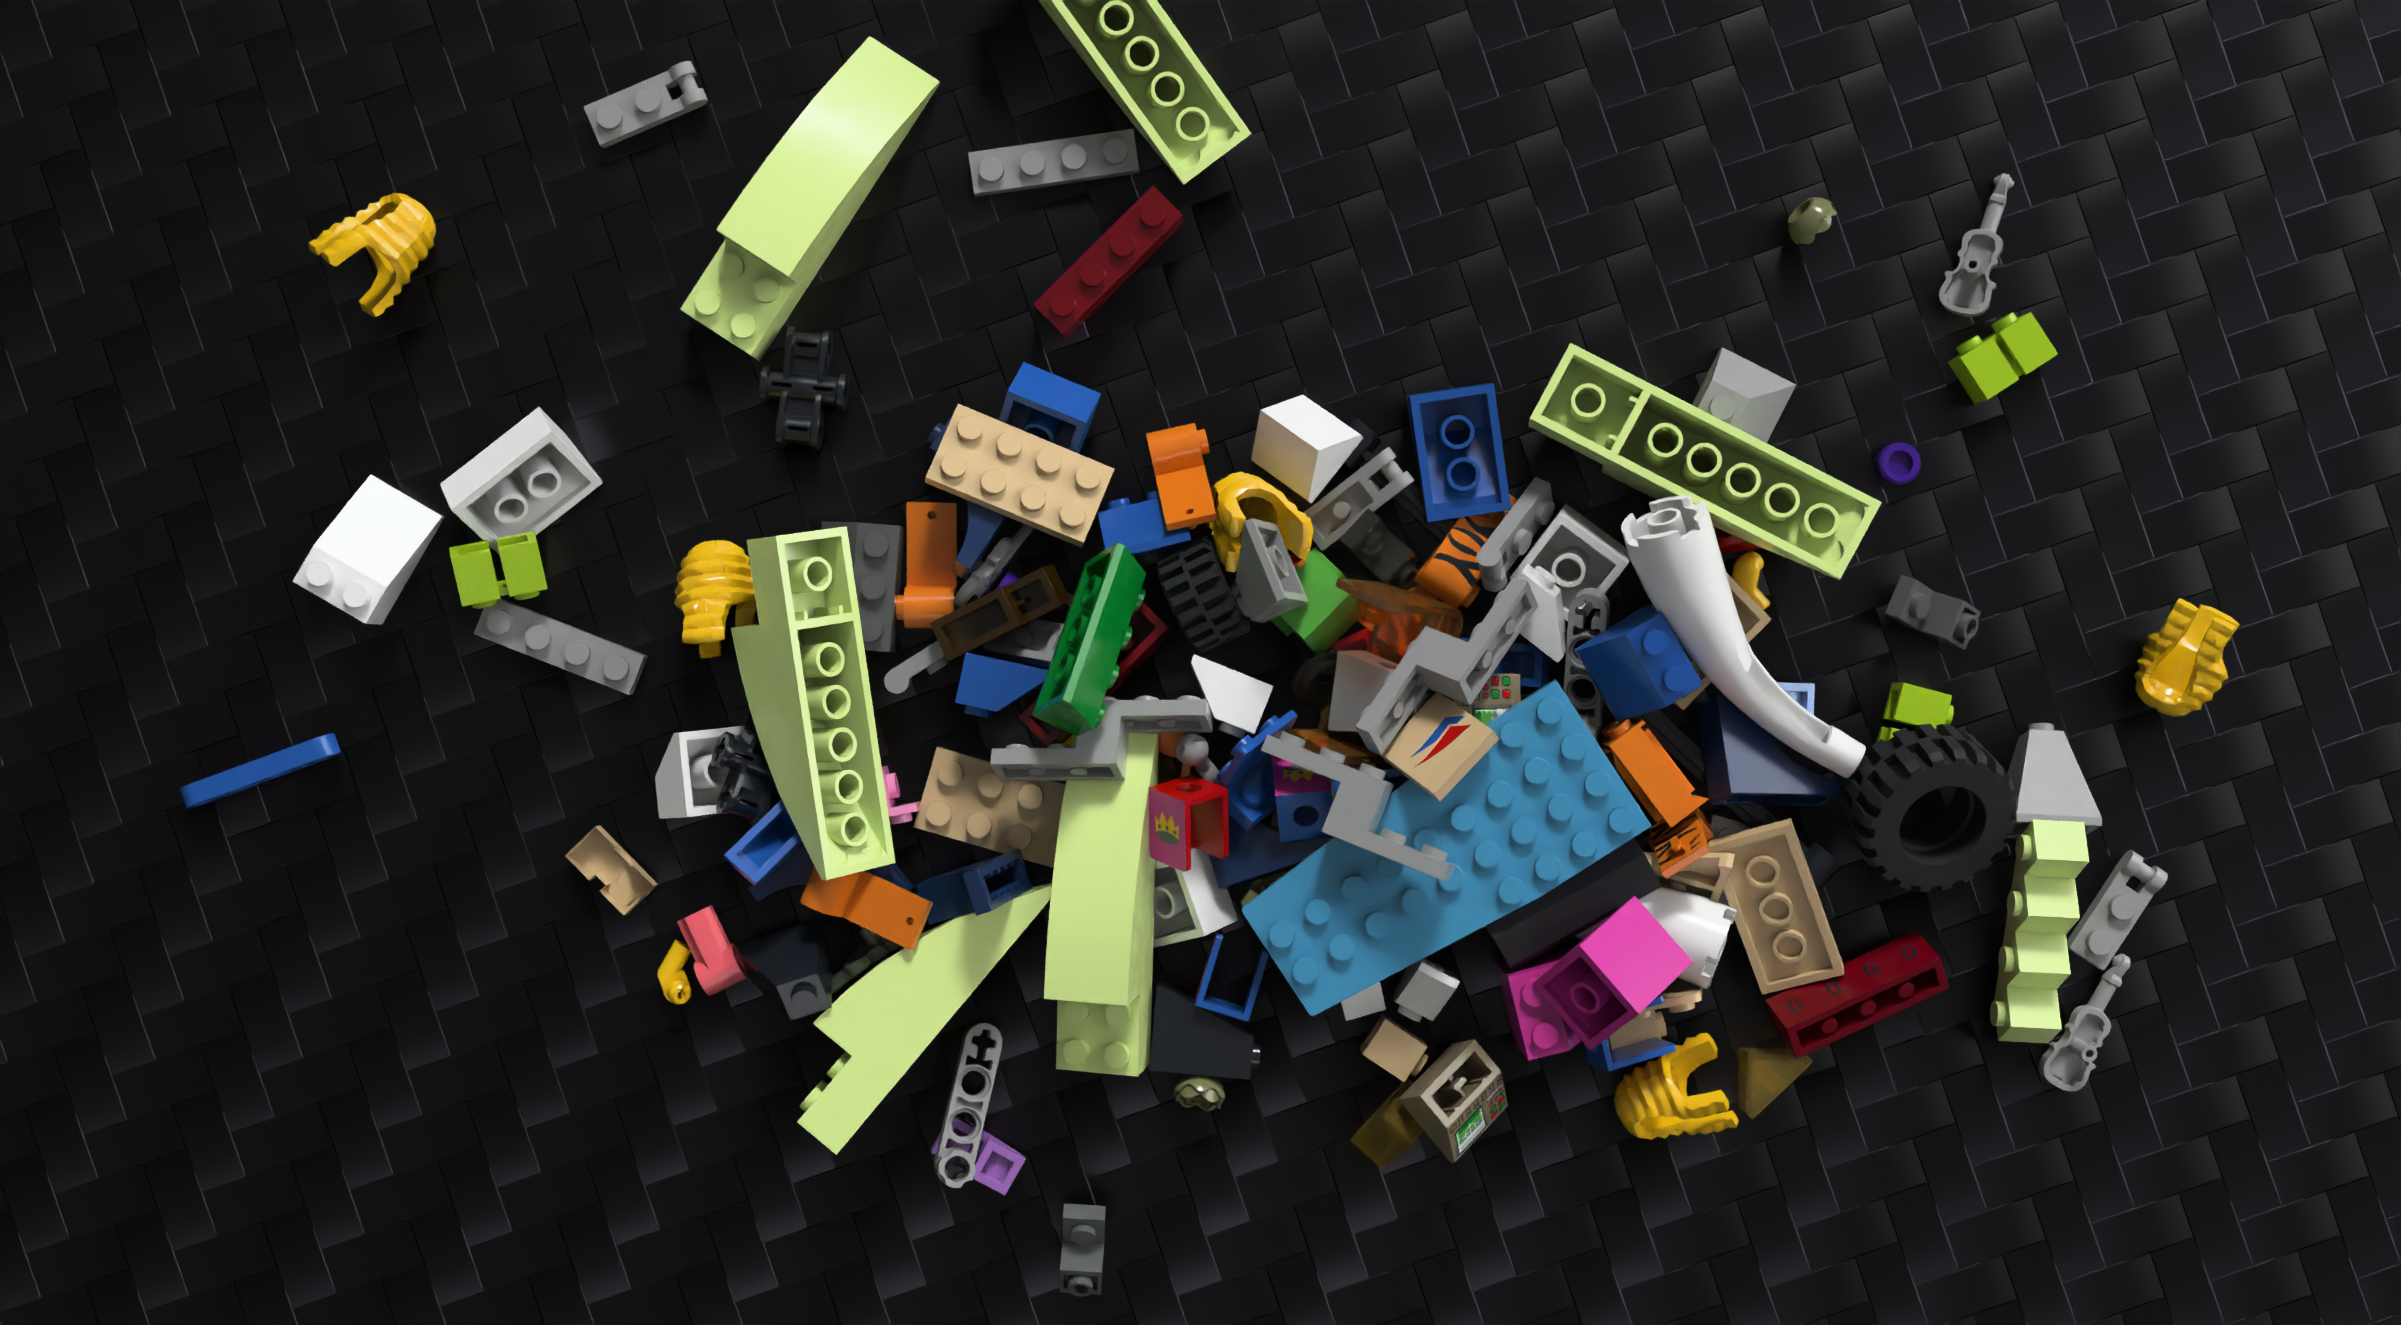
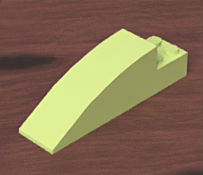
M1038 0L1103 87L1183 185L1251 135L1247 126L1157 0Z
M869 36L809 103L735 201L716 229L726 238L680 310L760 361L936 91L940 81Z
M1572 343L1569 344L1529 418V427L1602 464V473L1657 500L1680 495H1691L1692 502L1695 505L1704 500L1714 527L1838 580L1841 579L1882 503Z
M847 526L747 540L759 623L731 628L749 709L779 795L821 880H829L896 863Z
M1129 733L1125 780L1066 781L1053 869L1044 999L1058 1000L1056 1069L1138 1077L1150 1064L1156 860L1150 856L1148 787L1158 785L1159 733ZM1076 735L1073 737L1072 748L1076 747Z
M1052 880L1033 886V889L993 911L977 916L975 912L943 921L920 935L914 951L900 947L851 985L832 1004V1008L826 1009L813 1022L816 1027L842 1047L845 1053L827 1072L832 1081L827 1084L824 1080H821L799 1107L805 1113L797 1122L837 1155L1051 899Z

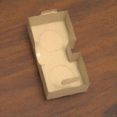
M600 825L595 826L565 855L588 880H592L597 876L605 884L600 892L623 915L629 914L658 885Z

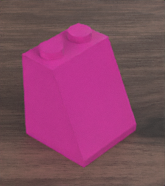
M1634 896L1540 976L1533 985L1591 1051L1640 1014L1693 961L1637 897Z
M1576 945L1548 951L1514 971L1510 970L1506 962L1496 964L1515 1045L1528 1061L1570 1051L1581 1041L1533 985L1540 976Z

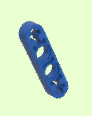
M331 733L181 787L179 790L186 809L316 764L337 756L342 752L335 733Z

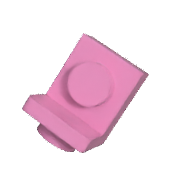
M888 765L882 766L890 825L912 821V812L920 810V801L896 806L894 798L900 797L896 773L889 774Z

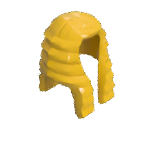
M392 193L381 197L377 203H369L368 208L358 211L355 218L345 217L341 223H334L328 230H323L317 239L309 242V250L317 256L321 254L326 262L337 267L354 253L366 247L374 259L378 273L371 288L359 300L363 311L373 317H377L383 314L386 308L393 305V297L398 296L402 291L403 285L410 282V275L417 269L418 262L424 261L427 258L428 250L434 246L436 226L433 216L424 205L408 195Z
M1244 472L1232 473L1216 482L1211 488L1218 520L1209 522V528L1213 530L1211 535L1214 539L1216 554L1220 562L1225 566L1226 571L1233 573L1237 571L1244 521L1251 518L1276 524L1286 548L1299 558L1307 559L1314 533L1311 518L1307 517L1306 513L1298 511L1296 505L1288 501L1283 492L1260 477L1250 475L1249 473L1244 474Z
M712 540L704 541L689 550L687 557L681 561L682 570L677 573L678 585L675 590L677 598L674 604L685 615L682 642L699 644L700 658H714L722 655L721 640L725 639V623L732 605L737 604L735 627L756 624L755 612L757 607L749 557L745 555L741 547L732 542Z
M2179 598L2160 631L2147 636V644L2142 648L2143 656L2137 660L2139 670L2134 676L2137 681L2135 690L2139 698L2149 707L2155 708L2158 712L2169 716H2186L2191 711L2201 710L2202 704L2211 701L2213 693L2220 690L2222 682L2228 679L2227 670L2222 660L2223 650L2240 624L2232 617L2213 607L2200 604L2197 608L2193 604Z
M1700 1033L1696 1037L1687 1038L1683 1045H1675V1052L1659 1056L1656 1061H1648L1645 1067L1638 1066L1634 1068L1633 1073L1624 1075L1623 1081L1618 1084L1615 1092L1614 1104L1617 1115L1626 1129L1638 1138L1652 1140L1656 1137L1666 1139L1670 1134L1679 1136L1683 1132L1689 1135H1695L1698 1132L1706 1135L1713 1131L1718 1133L1726 1128H1736L1739 1122L1734 1111H1728L1729 1101L1722 1090L1687 1096V1077L1700 1065L1717 1058L1718 1048L1708 1033Z

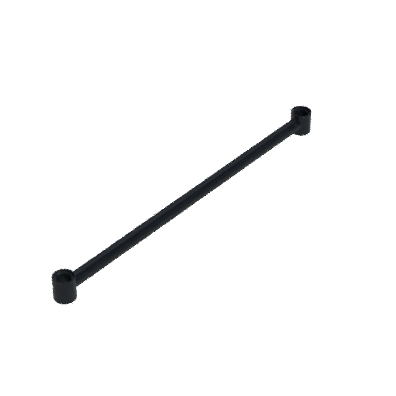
M1353 417L1347 425L1361 434L1363 439L1343 463V466L1352 473L1358 467H1363L1380 453L1376 447L1381 443L1379 437L1356 417ZM1381 470L1372 476L1382 489L1390 483ZM1413 482L1392 497L1441 543L1455 523L1453 519L1427 522L1421 490ZM1509 571L1506 572V576H1507V584H1506V586L1508 585V583H1509L1510 580H1511V579H1509V578L1511 577L1512 574H1511ZM1565 624V627H1566V635H1567L1568 625ZM1583 639L1577 641L1575 649L1586 642ZM1660 710L1632 717L1633 719L1644 720L1646 724L1642 727L1649 728L1662 747L1708 789L1703 752L1700 747ZM1725 805L1750 829L1779 821L1762 805ZM1799 840L1815 887L1819 893L1842 868V865L1819 844L1813 842L1807 847Z

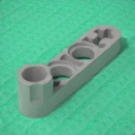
M1584 588L1574 596L1569 607L1563 691L1578 714L1580 710L1588 709L1585 715H1579L1597 741L1602 727L1603 698L1574 649L1577 641L1581 639L1590 640L1609 628L1610 604L1607 596L1599 589ZM1586 600L1593 601V607L1600 609V611L1595 612L1592 618L1591 628H1583L1586 623V611L1579 609ZM1578 679H1586L1593 683L1596 693L1590 698H1581L1575 694L1572 685Z
M978 1022L971 1025L963 1036L935 1154V1174L945 1185L952 1188H961L965 1182L973 1180L976 1173L975 1160L1003 1040L1000 1031L988 1023ZM983 1030H988V1038L994 1040L992 1048L985 1047L981 1060H990L988 1069L978 1064H966L968 1055L976 1059L978 1046L972 1043L973 1036H980ZM970 1071L980 1072L985 1080L983 1089L975 1095L966 1094L961 1086L963 1076ZM961 1112L970 1113L975 1121L973 1131L966 1136H958L952 1130L953 1118ZM950 1138L959 1144L971 1143L970 1149L967 1152L962 1148L946 1147L947 1140ZM958 1156V1161L964 1164L963 1171H956L954 1177H948L949 1173L945 1169L947 1161H951L953 1157Z

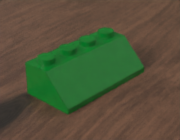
M1117 542L1085 563L1032 714L1033 717L1076 736L1097 728L1104 717L1106 705L1102 702L1106 690L1110 689L1116 681L1119 673V666L1116 665L1119 652L1127 646L1133 629L1129 626L1132 614L1140 608L1145 597V589L1142 588L1146 572L1125 545Z

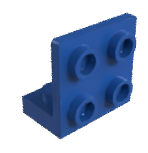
M1293 710L1280 719L1276 715L1272 716L1262 725L1258 735L1253 739L1249 735L1242 738L1231 751V755L1234 757L1233 760L1228 762L1217 774V778L1220 780L1219 785L1228 788V813L1246 831L1277 809L1271 754L1263 752L1261 749L1267 734L1280 738L1282 731L1289 732L1298 717Z

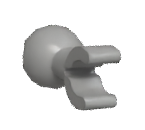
M1189 733L1182 736L1177 742L1175 749L1178 760L1187 766H1193L1203 779L1216 784L1219 783L1220 780L1217 778L1219 770L1208 758L1209 747L1206 739L1197 733Z

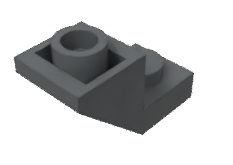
M1901 575L1885 614L1906 627L1965 650L1969 640L1977 632L1978 619L1981 612L1964 600L1934 592L1918 580Z
M1064 1204L1060 1292L1080 1297L1090 1294L1101 1295L1106 1206Z

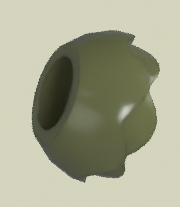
M1811 197L1803 201L1788 218V232L1794 243L1811 244L1817 233L1829 229L1832 221L1831 217L1837 214L1832 207L1833 203L1820 197Z
M1186 1074L1177 1082L1174 1088L1175 1101L1180 1102L1185 1108L1196 1105L1204 1111H1211L1215 1107L1220 1109L1225 1099V1092L1221 1083L1213 1076Z

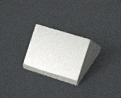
M1300 395L1260 410L1251 460L1306 501L1312 503L1362 441L1363 437L1306 396Z

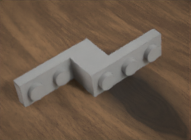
M1513 576L1506 588L1497 594L1493 607L1484 620L1475 626L1468 642L1430 627H1424L1417 639L1409 644L1405 656L1394 672L1386 677L1382 689L1373 702L1362 711L1359 717V722L1355 727L1368 750L1379 755L1384 753L1427 689L1465 704H1472L1538 607L1528 581Z
M1191 695L1180 696L1177 700H1159L1152 696H1139L1135 700H1117L1113 697L1104 696L1102 703L1106 705V711L1101 723L1097 728L1077 736L1075 748L1065 744H1050L1047 748H1030L1022 744H1010L1006 748H992L990 765L1000 781L1125 780L1129 733H1212L1213 714L1207 699H1200Z
M1282 731L1280 738L1267 734L1261 751L1341 782L1321 832L1442 881L1450 882L1456 865L1445 861L1448 853L1423 844L1421 851L1404 845L1407 836L1384 827L1380 835L1375 833L1394 787V784L1383 780L1386 774L1385 771L1365 763H1361L1359 770L1343 764L1346 758L1345 755L1325 747L1321 748L1319 754L1304 749L1306 740Z

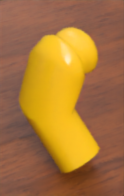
M1749 551L1739 556L1735 561L1732 579L1764 610L1770 605V601L1757 587L1760 570L1763 568L1764 561L1758 553Z
M674 940L658 969L657 977L666 999L674 1004L681 1005L686 1003L692 994L690 983L683 968L691 955V950L686 943Z

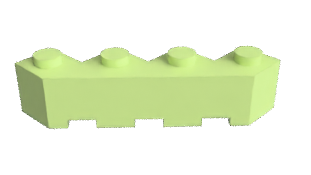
M2032 820L2023 833L2017 837L2011 891L2007 897L2008 913L2003 945L1999 950L1998 956L1999 971L1996 991L1990 1008V1020L1993 1026H1997L1998 1041L2049 1043L2062 1030L2057 989L2071 975L2066 934L2080 919L2075 878L2089 863L2084 822Z

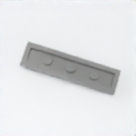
M1133 129L968 152L975 197L1140 173Z
M497 599L495 605L483 609L474 632L477 636L628 695H633L648 657L503 599Z

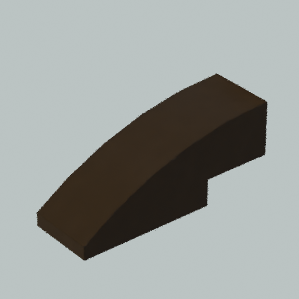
M1049 565L972 601L931 622L930 625L949 662L966 654V652L969 653L1071 603V600L1054 565Z

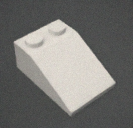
M370 475L313 545L293 582L365 624L382 625L445 517L377 477Z

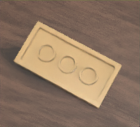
M958 404L925 477V483L1082 548L1114 468Z
M938 746L914 827L1004 854L1020 849L1024 860L1054 868L1059 820L1066 784L1059 781H1000L991 767L990 761Z
M1791 818L1709 840L1710 853L1735 854L1732 870L1723 890L1729 906L1737 909L1734 920L1762 995L1844 975V965Z

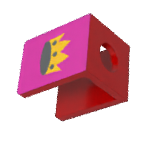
M1192 774L1148 787L1150 856L1152 859L1185 872L1191 870V847L1220 859L1229 856L1227 787Z

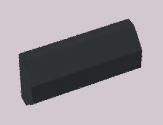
M1632 838L1543 896L1493 921L1485 927L1510 970L1514 971L1606 919L1632 897L1636 896L1637 899H1640L1660 888V882L1636 839Z

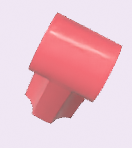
M712 905L677 921L695 959L694 970L698 981L709 996L749 977L737 947L734 944H730Z

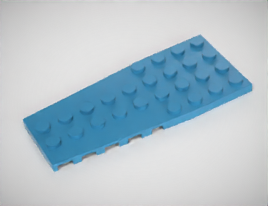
M1556 679L1485 724L1495 731L1499 740L1440 802L1409 778L1390 794L1375 833L1380 835L1384 827L1407 836L1404 845L1421 851L1423 844L1448 853L1445 861L1456 865L1450 882L1442 881L1333 837L1318 850L1309 854L1283 877L1270 884L1257 897L1243 905L1242 913L1311 1016L1319 1014L1543 896L1652 826Z

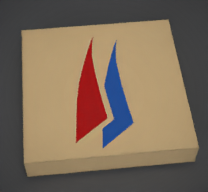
M1436 692L1395 735L1381 756L1384 761L1440 802L1499 740V737L1494 730L1441 693Z

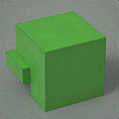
M1315 547L1309 552L1304 566L1295 568L1309 602L1270 621L1286 637L1294 632L1319 658L1367 611L1355 594L1343 583L1346 580L1344 574Z

